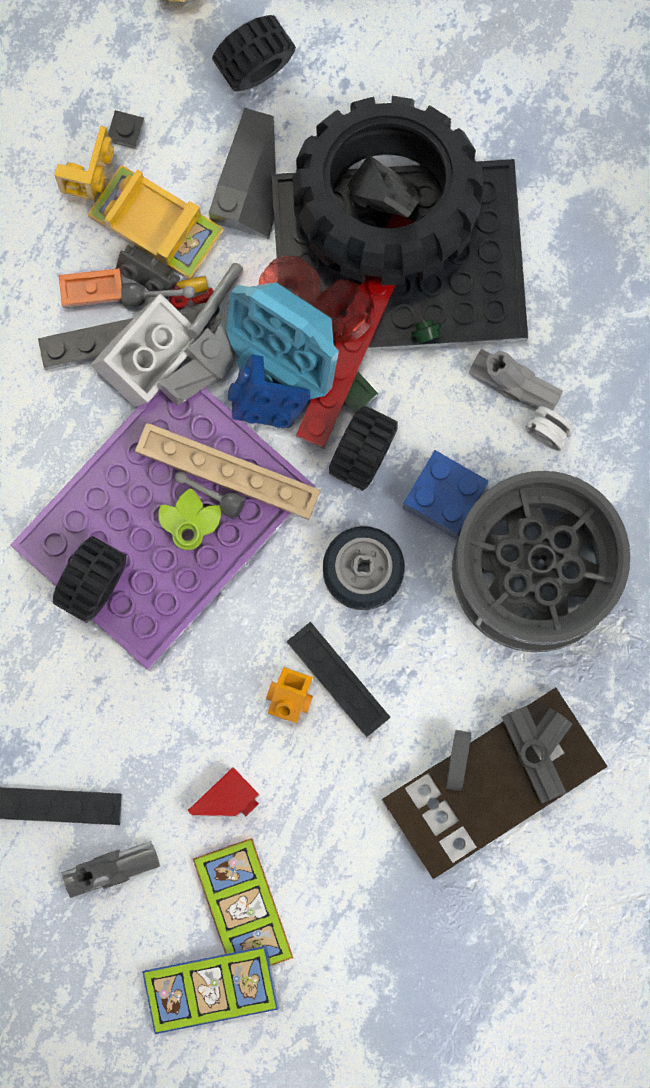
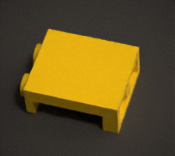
M137 169L133 176L129 174L120 187L122 193L117 201L112 200L106 207L103 214L105 216L104 221L108 229L169 265L200 218V207L191 201L188 204L146 179L143 176V172Z

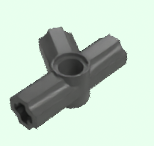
M527 706L502 716L503 723L518 753L519 761L525 768L540 803H545L566 793L550 755L572 726V723L551 708H549L537 727ZM534 746L540 749L542 759L539 763L534 764L526 759L525 752L528 747Z
M149 841L121 852L116 850L101 855L92 861L84 862L73 869L61 873L69 897L73 898L101 887L105 889L130 880L129 877L160 867V863L153 842Z

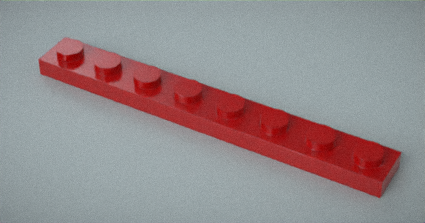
M392 214L387 228L403 227L415 222ZM366 276L365 282L362 283L335 344L339 353L332 389L325 396L311 399L296 433L297 438L325 449L396 285L381 286V278Z

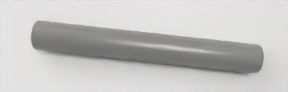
M238 263L231 265L187 330L191 337L198 338L243 271L242 266Z

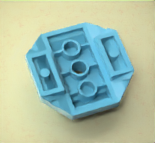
M276 282L251 287L237 285L230 293L226 332L233 350L239 357L236 360L239 370L242 365H246L252 354L264 356L265 382L309 389L310 399L325 396L333 386L339 350L333 343L331 318Z

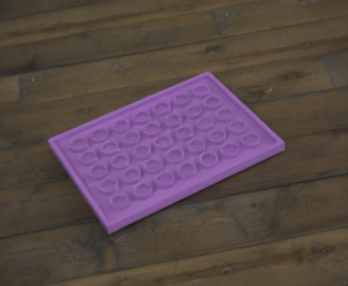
M203 388L179 406L159 389L148 403L140 405L10 544L54 586L57 585L76 550L91 536L126 555L124 571L109 599L92 620L148 671L289 518L291 513L186 473L189 479L219 495L224 496L228 493H237L246 498V503L236 520L229 518L221 510V519L217 529L213 533L203 536L202 543L196 549L185 551L178 548L173 541L172 534L163 529L160 524V505L175 507L180 496L188 489H192L199 496L203 508L212 505L220 506V502L186 483H177L175 481V474L180 470L135 452L146 423L315 488L313 483L243 421L232 419V411L206 388ZM186 530L182 534V538L186 541L194 537V533L190 530Z

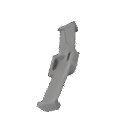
M230 299L214 333L208 328L202 330L198 338L184 351L192 360L156 384L177 406L215 380L222 379L233 367L235 351L230 344L226 332Z

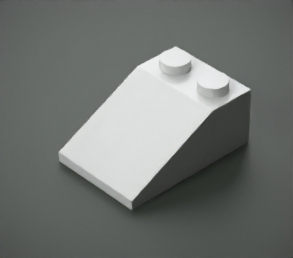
M158 294L106 346L91 366L134 407L146 404L158 392L159 388L156 384L171 375L188 356L184 351L196 339L187 332L191 323L163 295Z

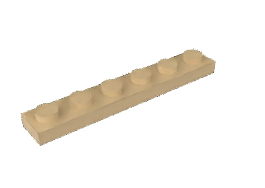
M146 423L135 450L139 455L307 520H310L321 492L317 488L149 423Z

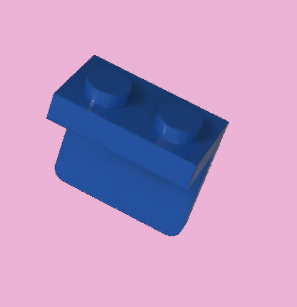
M255 354L250 356L245 366H241L235 383L230 384L228 390V400L232 401V419L245 421L250 424L270 425L276 428L292 427L311 397L309 389L265 382L264 356Z

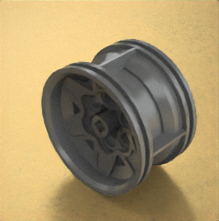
M531 471L511 476L485 492L469 511L463 523L452 559V580L457 599L472 624L485 636L502 646L533 653L555 651L568 647L593 631L618 603L625 589L630 570L631 557L628 535L614 506L600 491L589 483L577 477L556 471ZM540 508L552 509L565 514V516L549 524ZM507 516L509 533L507 535L489 534L491 529ZM528 525L535 526L540 532V537L536 540L527 539L523 534V528ZM557 534L566 535L570 540V546L565 549L558 548L554 543V536ZM589 539L595 552L596 564L580 556V551ZM505 547L515 549L517 559L513 562L505 561L501 557V550ZM532 559L535 561L542 559L545 562L543 565L544 570L534 568ZM566 564L574 565L578 571L577 578H565L562 574V566ZM482 569L496 575V579L489 589L485 584ZM513 577L521 578L525 582V590L519 593L512 591L509 587V580ZM540 587H552L556 593L555 599L552 601L543 600L539 594ZM568 596L586 597L582 605L568 614ZM523 607H527L533 620L519 617L514 613Z

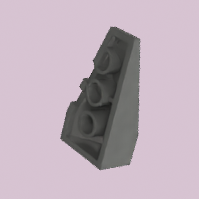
M244 108L209 210V218L214 223L269 239L274 222L271 174H276L274 116Z
M370 155L367 156L347 184L352 195L351 199L364 208L369 205L377 211L404 217L410 216L422 198L418 186Z

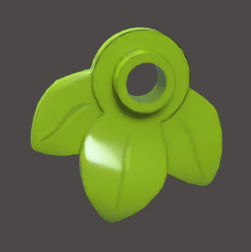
M192 489L186 490L180 496L175 507L160 505L159 521L162 528L171 533L175 545L185 551L194 550L199 547L203 541V536L213 533L221 519L220 506L212 505L203 508L199 496ZM186 530L194 533V537L189 541L182 538V534Z

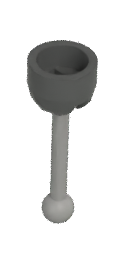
M124 283L121 297L123 305L126 308L142 305L147 297H156L158 294L163 296L184 295L186 298H192L195 290L191 286H186L184 289L146 291L140 284Z
M179 471L175 474V481L177 483H186L219 501L221 510L229 518L236 520L242 512L246 503L245 497L237 493H228L221 496L189 479L185 472Z

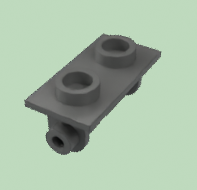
M128 245L124 251H120L115 269L120 268V272L124 277L134 280L148 291L171 290L180 280V277L176 275L177 271L172 270L160 261H158L154 268H151L149 265L152 263L153 257L140 250L137 246L132 248Z

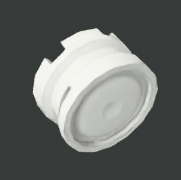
M539 406L535 412V419L530 420L525 428L544 445L556 451H561L565 445V438L570 437L575 429L567 420L554 411Z

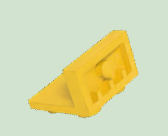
M100 126L88 171H84V167L75 163H67L66 166L57 164L54 176L61 193L95 201L97 193L103 192L106 183V175H103L105 164L110 165L114 155V147L111 146L112 138L109 137L107 127Z

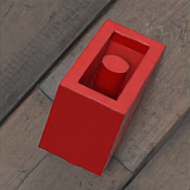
M232 767L187 811L192 816L238 817L242 813L246 817L259 805L256 799L260 795Z

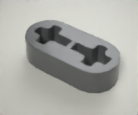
M455 730L446 789L462 791L471 732Z

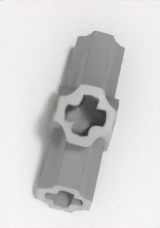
M481 349L469 370V374L496 387L497 391L503 396L516 402L523 401L537 409L539 406H543L553 411L563 393V390L536 377L533 371L517 363L508 353L500 350L495 354H491Z

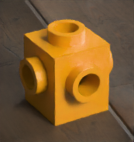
M283 667L278 682H271L266 696V700L271 701L268 714L298 723L301 712L308 713L313 699V695L308 694L313 677Z

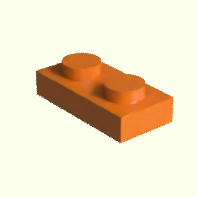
M120 268L59 275L63 308L122 301Z

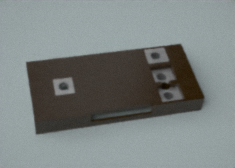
M556 687L527 705L536 727L549 708L560 713L572 723V726L550 755L566 793L608 767ZM503 721L470 742L462 791L446 789L450 755L381 800L397 822L432 879L443 874L566 794L564 793L545 803H540L525 768L519 761L518 753ZM531 746L526 749L525 756L529 762L536 764L541 761L542 753L539 748ZM422 785H426L430 789V794L426 797L421 796L418 792L419 787ZM434 798L438 801L439 804L436 810H431L428 807L427 801ZM438 812H444L447 815L445 823H438L436 821V814ZM456 838H460L464 842V847L461 850H457L453 846V841Z

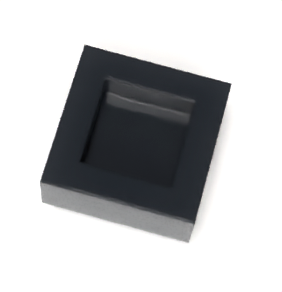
M115 110L108 131L109 137L112 138V143L137 149L145 122L144 118Z

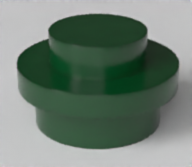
M429 319L415 324L416 330L411 332V336L416 338L417 343H422L441 336L439 331L441 325L440 323L434 324L433 320Z

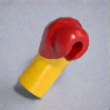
M206 276L181 280L173 288V290L184 289L186 286H191L194 288L195 293L208 291ZM184 295L169 296V302L176 309L185 307L191 299L186 298Z

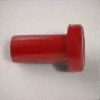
M210 287L208 292L192 298L194 305L206 303L214 292L213 288Z

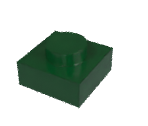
M359 371L344 403L353 414L363 405L367 406L378 396V392Z

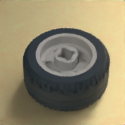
M369 526L350 528L337 535L329 544L323 559V578L327 589L338 602L356 610H370L389 602L398 592L405 572L404 557L397 542L386 532ZM368 564L369 571L367 573L359 572L358 565Z

